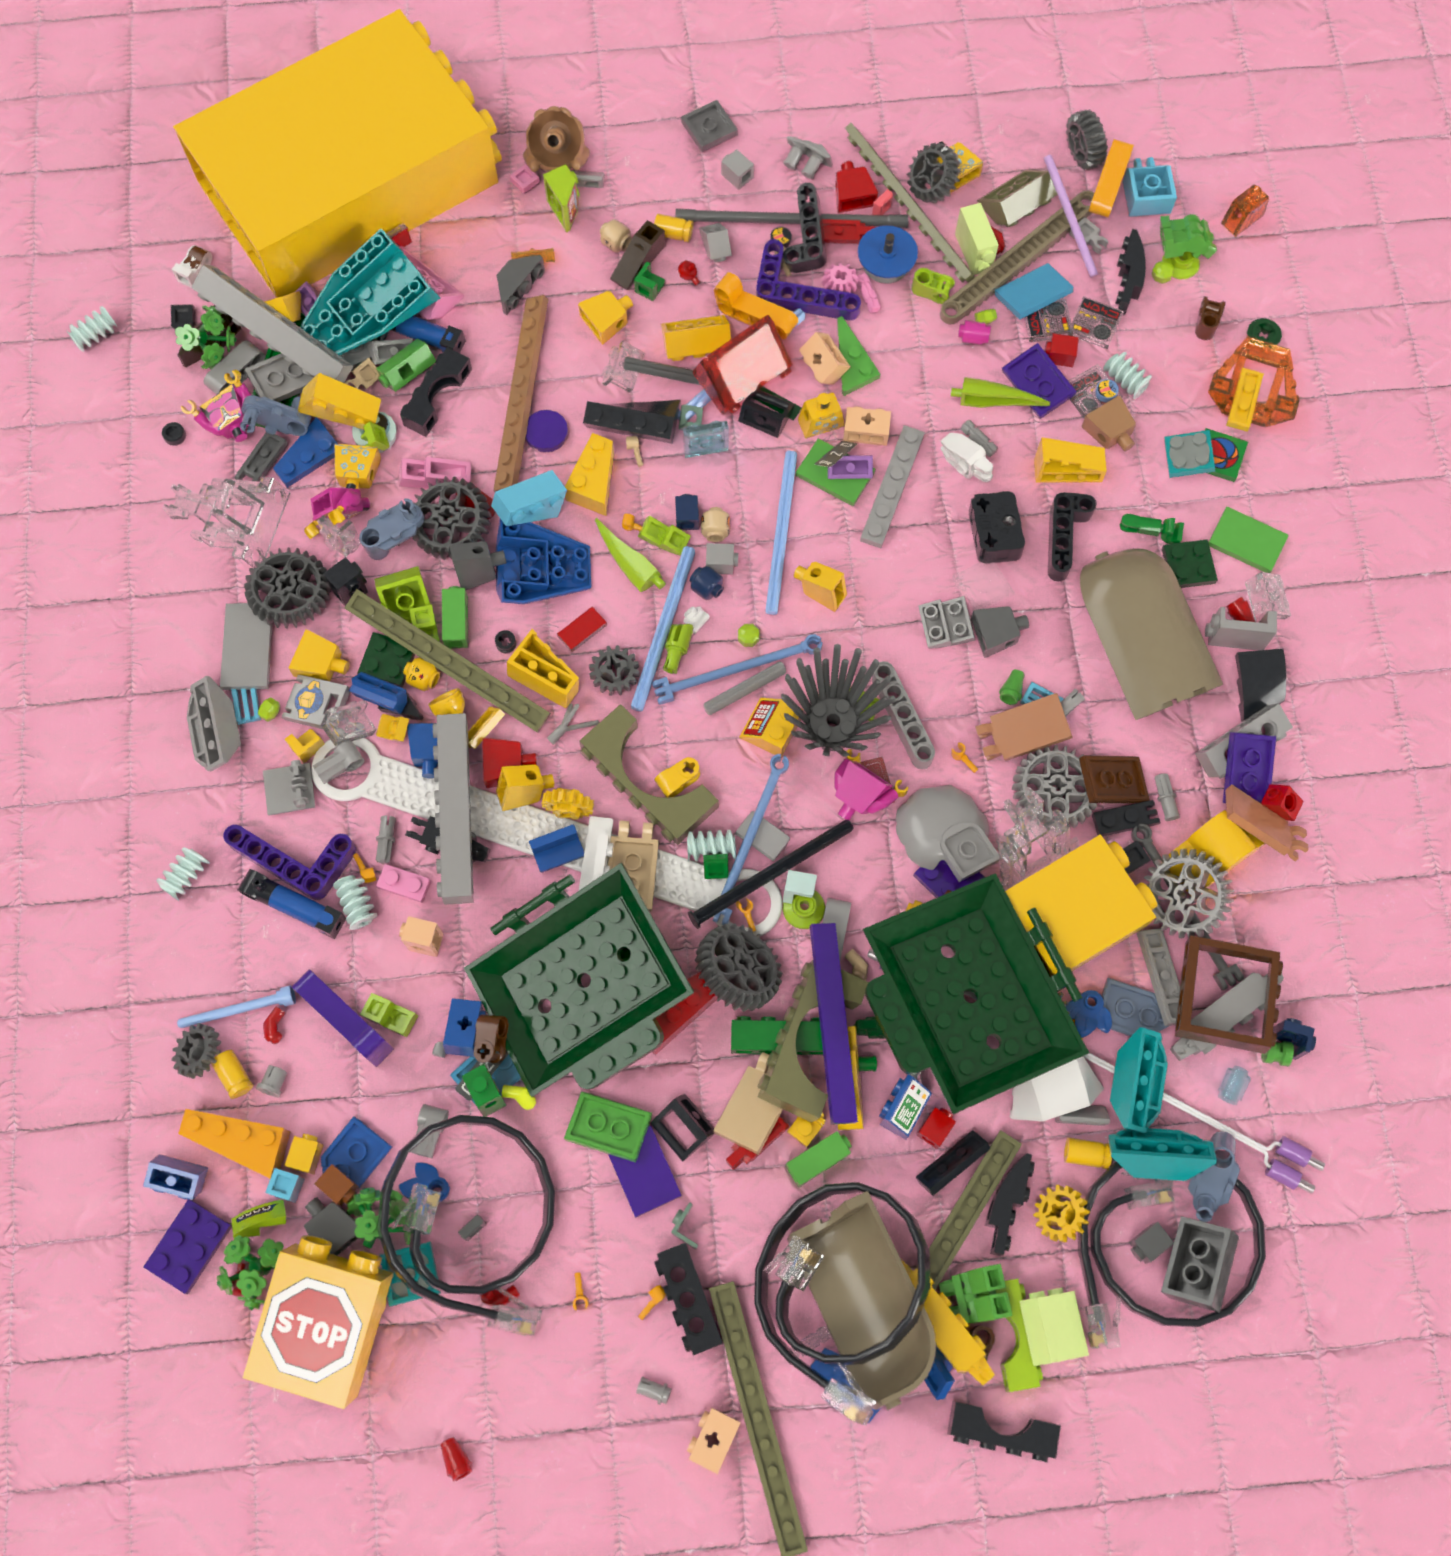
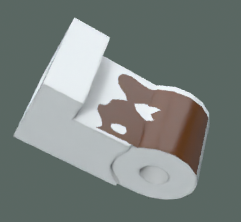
M197 245L191 246L180 264L176 263L172 268L177 281L191 288L202 265L211 264L212 253Z

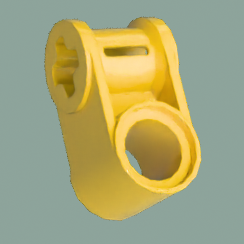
M686 757L659 773L654 780L666 798L675 797L699 779V764L694 758ZM685 768L693 769V773L685 772Z

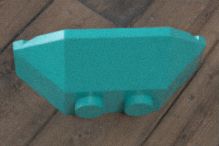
M1139 1027L1117 1051L1110 1103L1123 1128L1140 1133H1146L1148 1127L1153 1124L1161 1112L1168 1066L1165 1049L1161 1042V1033Z
M1148 1128L1146 1133L1123 1129L1116 1134H1110L1108 1137L1111 1157L1133 1178L1187 1181L1217 1162L1212 1141L1202 1140L1198 1136L1182 1130Z

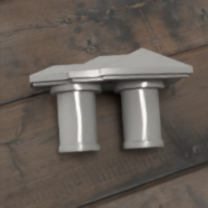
M787 136V142L791 145L792 149L783 164L789 169L795 170L803 154L810 158L801 172L809 179L814 178L820 164L828 167L833 166L831 156L823 145Z

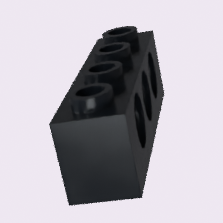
M686 1242L658 1253V1260L654 1261L658 1275H664L668 1284L663 1286L668 1302L673 1300L677 1310L672 1313L677 1327L682 1325L686 1335L681 1338L686 1352L692 1351L694 1356L723 1344ZM676 1267L684 1269L686 1273L684 1280L681 1282H674L671 1279V1271ZM685 1292H690L695 1297L694 1304L688 1308L680 1304V1296ZM698 1317L703 1320L704 1328L701 1332L693 1333L690 1331L689 1322L692 1318Z

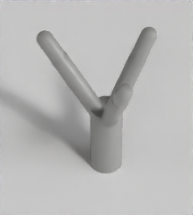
M569 704L562 723L547 739L554 745L567 731L598 725L599 721L595 720L567 726L579 708V704H575L574 707L573 704Z

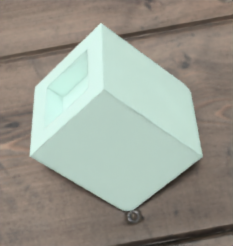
M788 870L783 902L792 904L794 895L812 898L817 875Z

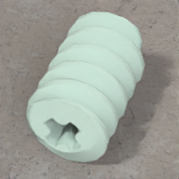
M103 306L99 307L101 314L92 311L93 319L85 315L86 323L77 320L78 328L72 324L69 325L71 332L67 331V333L82 352L84 351V343L92 347L90 339L98 343L99 334L106 338L105 330L113 334V325L117 327Z
M1126 351L1120 355H1113L1105 363L1103 371H1109L1108 375L1115 377V382L1121 383V388L1123 389L1128 388L1127 393L1129 395L1134 394L1133 398L1137 399L1149 386L1152 376L1148 375L1144 378L1145 369L1137 372L1139 364L1136 363L1131 366L1133 358L1125 360Z
M721 830L717 831L716 837L713 836L712 831H708L706 838H704L702 831H698L697 838L694 837L692 832H689L687 836L688 862L691 855H693L695 861H698L700 854L721 853L729 855L731 853L733 859H736L735 836H733L731 830H727L725 837Z
M185 847L182 848L185 857L180 855L175 857L179 864H169L172 872L166 870L162 872L166 880L161 878L156 880L160 888L178 901L176 893L183 895L186 893L182 886H192L188 878H198L195 870L204 871L201 865L202 862L210 864L199 853Z
M354 875L342 877L333 884V887L337 890V897L341 898L339 903L344 907L343 913L347 915L346 921L348 924H351L350 930L365 927L378 916L377 913H369V911L374 909L373 904L366 905V902L371 900V896L362 895L368 891V888L359 887L365 880L363 878L356 879Z

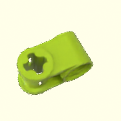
M920 268L914 274L911 290L917 296L943 304L949 299V292L954 287L955 281L948 275L940 274L927 268Z

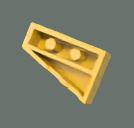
M318 373L303 388L298 412L364 429L363 426L368 422L376 423L381 399Z
M592 433L565 485L567 489L566 501L607 516L609 487L614 459L612 440Z
M1041 437L1034 457L1036 483L1102 482L1107 472L1105 448Z
M531 629L508 659L507 676L566 709L578 693L579 678L561 658L558 659L551 648L546 643L544 644L537 636V633Z

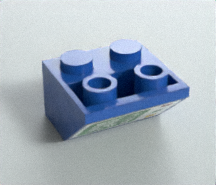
M907 1075L905 1080L900 1078L891 1093L894 1096L893 1101L888 1100L879 1115L883 1119L880 1126L907 1140L932 1092L911 1075Z

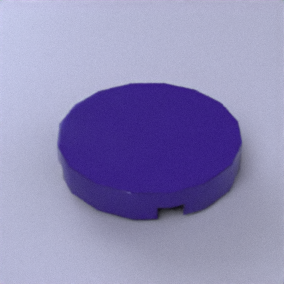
M540 410L529 417L525 439L530 447H534L540 452H553L561 448L564 444L563 442L567 440V422L559 413L551 410Z

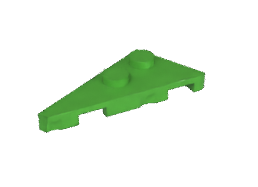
M841 316L837 318L839 350L850 365V368L841 377L842 395L845 396L880 379V372Z

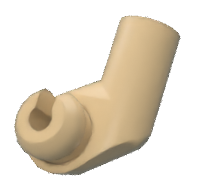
M852 949L845 955V958L853 965L852 975L866 981L868 964Z

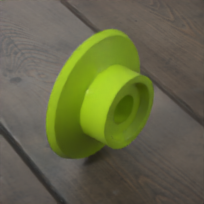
M1189 251L1183 252V256L1165 258L1164 255L1162 257V261L1164 260L1172 264L1174 268L1172 277L1176 279H1189L1198 272L1200 267L1199 258L1196 259Z
M815 890L812 898L794 895L792 904L783 902L784 917L789 924L796 928L810 929L809 926L811 924L820 923L824 918L825 902L822 896ZM807 904L809 908L803 910L800 908V905Z

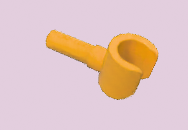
M627 513L624 514L622 520L623 529L626 531L633 529L640 531L642 526L635 523V516Z
M958 743V748L962 751L960 753L955 752L951 748L953 759L962 760L973 773L979 770L965 754L966 748L963 743Z
M355 853L353 858L359 867L361 877L365 880L364 883L376 881L374 868L366 869L359 854Z
M745 897L747 906L742 908L740 901H737L736 907L744 913L749 929L756 931L751 916L753 903Z
M574 1273L576 1297L573 1300V1308L577 1311L576 1301L583 1299L585 1301V1309H587L589 1301L582 1290L581 1273Z
M657 1285L648 1292L653 1300L638 1315L641 1320L647 1316L656 1304L666 1297L661 1285Z

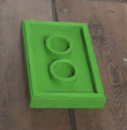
M818 438L797 469L795 476L854 506L871 478L828 479L827 467L815 465V463L833 449L834 446Z
M1226 506L1208 543L1209 547L1270 574L1289 535Z
M581 1091L564 1139L565 1141L636 1163L652 1118V1113Z

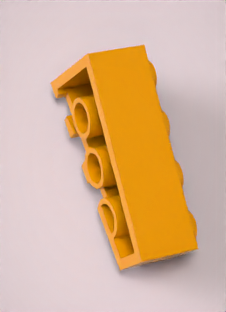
M185 1109L178 1134L271 1179L274 1168L281 1170L290 1131L281 1127Z

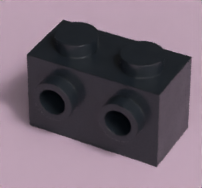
M346 557L323 573L332 592L344 606L347 605L356 589L364 594L368 593L365 586L367 580L362 575L363 571L356 562L351 564Z

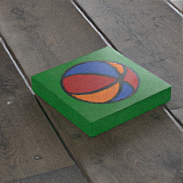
M1205 428L1204 431L1210 430L1215 463V472L1207 474L1235 482L1248 441Z

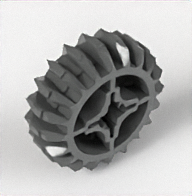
M1090 109L1075 112V114L1068 118V123L1066 124L1068 148H1070L1074 161H1077V165L1081 166L1083 170L1096 168L1105 161L1107 156L1106 150L1108 146L1106 144L1107 138L1105 137L1103 124L1100 123V118L1096 116V113Z
M931 143L930 146L924 145L923 151L917 150L918 156L912 157L913 164L908 165L911 172L906 174L910 178L907 183L911 186L910 191L914 193V196L926 203L944 201L945 196H951L950 190L956 189L954 186L955 182L960 181L957 175L961 173V170L958 169L961 163L957 160L958 155L954 153V150L942 143ZM941 157L943 162H937V158ZM926 183L930 184V189L926 188Z

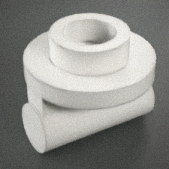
M693 606L685 612L683 622L693 625V634H696L710 616L700 606L696 608Z

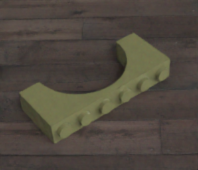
M620 704L579 741L581 746L580 752L588 761L592 759L597 764V770L604 777L608 775L613 780L612 784L620 793L625 792L630 797L628 800L637 810L641 808L646 813L644 816L649 823H653V826L657 824L662 829L661 834L667 841H674L679 845L688 836L689 832H693L719 808V800L703 784L690 793L670 798L656 797L638 789L629 780L622 765L625 745L632 733L638 728L637 719Z
M812 960L809 963L806 962L802 968L801 976L803 979L793 992L792 998L795 1000L792 1007L789 1006L784 1015V1020L786 1021L784 1029H780L776 1036L775 1042L778 1043L775 1052L772 1051L766 1063L769 1068L766 1075L763 1074L758 1083V1088L760 1089L758 1098L809 1122L820 1118L828 1097L826 1093L815 1087L806 1077L800 1067L796 1054L798 1027L804 1016L811 1009L818 1007ZM841 969L845 1007L853 1010L861 1005L866 986L869 982Z

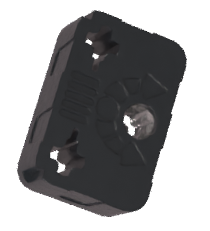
M1009 491L974 495V498L971 499L968 514L977 559L984 564L1019 560L1023 553L1025 539L1023 537L1015 495Z

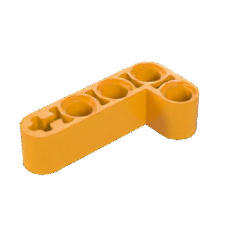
M1116 139L1113 140L1088 212L1109 218L1134 147L1133 144Z
M727 272L713 289L717 306L723 314L780 339H786L799 322L798 317L792 311L743 291L741 280L733 273Z

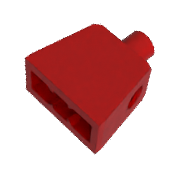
M852 161L842 163V170L836 172L835 179L837 212L842 213L873 207L874 202L878 199V190L865 167L854 168Z
M482 738L483 778L486 788L497 787L502 767L537 765L536 753L523 754L521 742Z

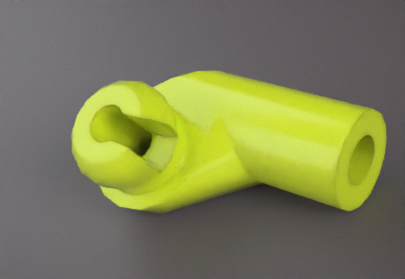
M503 1085V1098L515 1099L525 1110H531L535 1107L536 1098L530 1096L526 1087Z

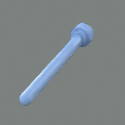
M292 985L281 987L274 995L180 1018L177 1021V1026L185 1028L190 1025H197L198 1023L274 1004L284 1005L285 1007L296 1004L295 992Z

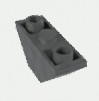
M536 255L511 259L496 275L504 314L508 315L512 309H515L522 296L527 294L531 290L532 284L544 274L545 268L542 256Z

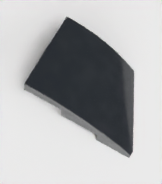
M1283 648L1237 652L1235 655L1239 674L1237 686L1241 701L1238 707L1241 722H1243L1265 706L1281 704L1285 701L1286 663Z

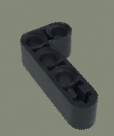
M803 183L797 190L803 244L790 246L783 253L784 261L792 273L822 268L827 261L820 199L812 183ZM814 214L813 217L807 218L809 215ZM812 234H817L815 237L809 238ZM815 253H819L817 257H812ZM798 257L796 261L791 262L793 258Z
M1063 492L1057 494L1050 508L1048 576L1053 581H1063L1069 574L1073 555V522L1083 523L1091 519L1097 505L1095 498L1091 495ZM1058 505H1063L1065 508H1060ZM1057 525H1062L1065 529H1061ZM1056 545H1061L1065 549H1059Z

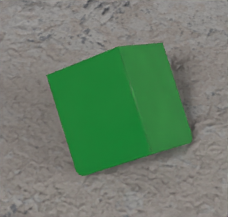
M649 262L644 264L634 279L635 293L651 301L655 300L665 285V279L651 273V263Z

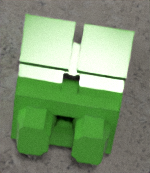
M1194 214L1175 220H1170L1169 216H1160V237L1165 258L1183 256V252L1189 251L1196 259L1200 255L1209 259L1217 251L1216 245L1212 243L1214 235L1210 232L1206 220L1202 219L1200 221V218Z
M1001 1264L970 1270L939 1283L940 1292H943L946 1297L956 1295L958 1306L949 1307L954 1315L959 1313L967 1324L1013 1316L1008 1293L996 1294L995 1291L1006 1288Z

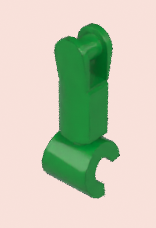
M1124 514L1120 522V529L1124 532L1159 536V533H1161L1162 541L1174 544L1181 543L1184 523L1179 522L1175 524V518H1168L1162 524L1160 519Z

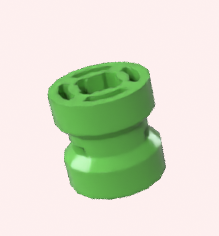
M1288 1041L1276 1042L1275 1046L1271 1047L1266 1054L1261 1053L1262 1062L1269 1064L1278 1062L1281 1066L1289 1067L1293 1059V1043Z

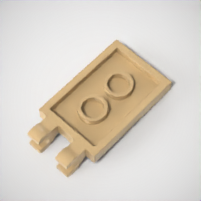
M620 820L618 837L611 836L610 843H614L613 855L608 859V866H610L611 870L618 864H623L649 912H652L659 840L652 839L653 823L643 822L642 838H630L629 821Z
M764 1052L761 1053L756 1068L748 1066L713 1130L716 1135L758 1155L783 1111L782 1108L758 1098L760 1091L758 1083L762 1075H766L769 1068L766 1065L769 1054Z

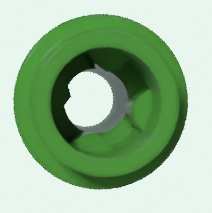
M1012 670L1010 676L999 690L1002 702L1015 705L1021 700L1023 679L1025 677L1021 670Z

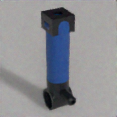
M416 316L410 317L391 329V331L409 338L419 339L430 346L441 349L442 352L448 347L460 353L466 342L462 330L450 325L445 328ZM390 330L376 339L378 341H385Z
M252 869L248 870L237 889L238 892L246 897L262 902L297 919L334 940L346 921V917L342 912L319 904Z

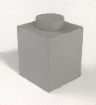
M736 149L731 154H727L721 161V175L739 190L754 178V164Z
M707 543L706 566L711 567L719 574L733 575V566H738V553H734V544Z

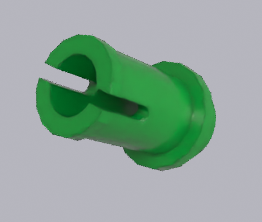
M858 1056L859 1071L875 1072L877 1070L876 1056Z

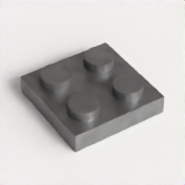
M718 100L681 116V123L701 152L738 135V129Z

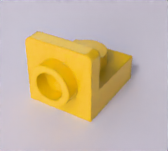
M382 714L376 736L396 742H404L409 719Z
M822 1113L820 1118L813 1122L798 1116L787 1133L807 1148L825 1124L824 1114Z

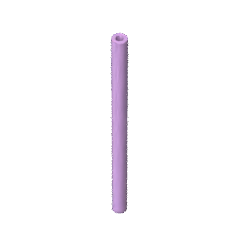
M1047 155L1043 159L1089 276L1090 278L1098 275L1097 269L1052 155Z

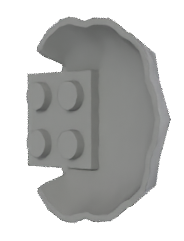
M952 785L921 788L912 794L907 802L902 804L897 810L896 833L901 843L905 846L908 857L920 867L933 870L941 860H945L957 880L961 882L999 862L1001 859L988 839L990 829L987 817L978 809L970 795Z

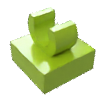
M368 422L363 426L365 433L360 437L362 440L368 441L364 446L377 447L382 451L390 447L384 427L372 422Z

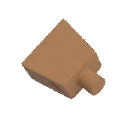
M1120 395L1085 416L1081 427L1105 449L1119 444L1125 452L1135 444L1130 435L1133 433L1136 423Z

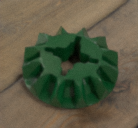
M1266 318L1256 319L1251 322L1246 332L1248 335L1247 341H1251L1253 347H1260L1261 351L1263 349L1271 350L1273 347L1278 346L1282 338V331L1279 325ZM1261 332L1265 335L1268 334L1266 339L1264 336H1259Z

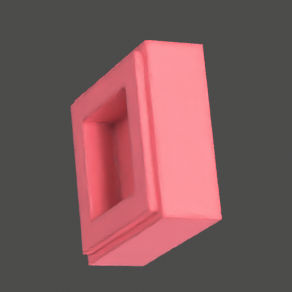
M887 189L874 202L872 215H884L891 208L893 199L891 191Z

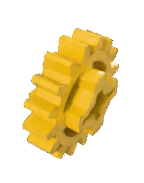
M557 788L543 793L541 804L543 808H546V811H552L558 818H572L576 820L583 818V816L589 817V814L592 815L594 800H591L589 796H583V793L576 789Z
M1058 1184L1055 1187V1191L1048 1187V1195L1040 1194L1039 1197L1042 1202L1034 1204L1035 1207L1039 1208V1212L1034 1213L1033 1216L1040 1219L1035 1224L1036 1227L1042 1229V1235L1049 1236V1239L1055 1242L1059 1239V1241L1067 1243L1068 1237L1076 1240L1075 1233L1077 1231L1082 1234L1084 1233L1081 1225L1089 1223V1221L1084 1219V1215L1090 1214V1211L1083 1208L1088 1203L1087 1200L1080 1198L1082 1194L1077 1190L1073 1191V1188L1066 1185L1064 1188ZM1061 1197L1070 1198L1071 1201H1063ZM1052 1226H1059L1062 1230H1055Z

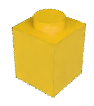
M304 1133L302 1138L294 1136L285 1166L314 1175L324 1145L317 1142L318 1137Z

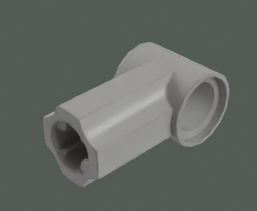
M345 741L335 748L333 754L313 765V768L322 782L326 784L345 771L351 772L363 765L364 759L352 741Z
M423 1104L417 1120L418 1129L416 1135L425 1127L448 1119L449 1111ZM444 1129L431 1133L411 1153L433 1158L440 1132L442 1133Z

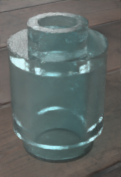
M1239 1066L1227 1068L1218 1088V1097L1232 1105H1237L1238 1101H1242L1251 1081L1248 1071Z

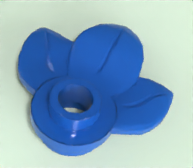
M1087 990L1081 994L1083 997L1077 1002L1071 1000L1068 1002L1066 1009L1069 1011L1071 1019H1075V1026L1081 1038L1091 1034L1096 1027L1104 1033H1109L1112 1026L1111 1013L1103 1006V998L1098 992ZM1088 998H1092L1095 1000V1006H1090L1088 1004Z
M416 1163V1178L398 1185L403 1196L411 1199L409 1209L418 1212L422 1192L428 1191V1194L431 1195L434 1194L432 1192L433 1189L440 1188L441 1192L437 1193V1202L445 1200L450 1192L448 1182L444 1178L439 1177L435 1167L426 1163ZM425 1205L424 1211L429 1209L427 1208L428 1205Z

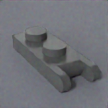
M266 432L236 473L235 480L240 482L246 475L253 479L250 487L256 489L288 445L286 439Z

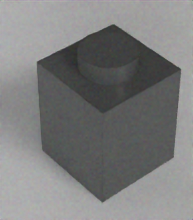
M1156 1222L1133 1238L1129 1244L1133 1247L1131 1252L1140 1262L1144 1261L1146 1264L1155 1260L1171 1247L1174 1242L1161 1225Z

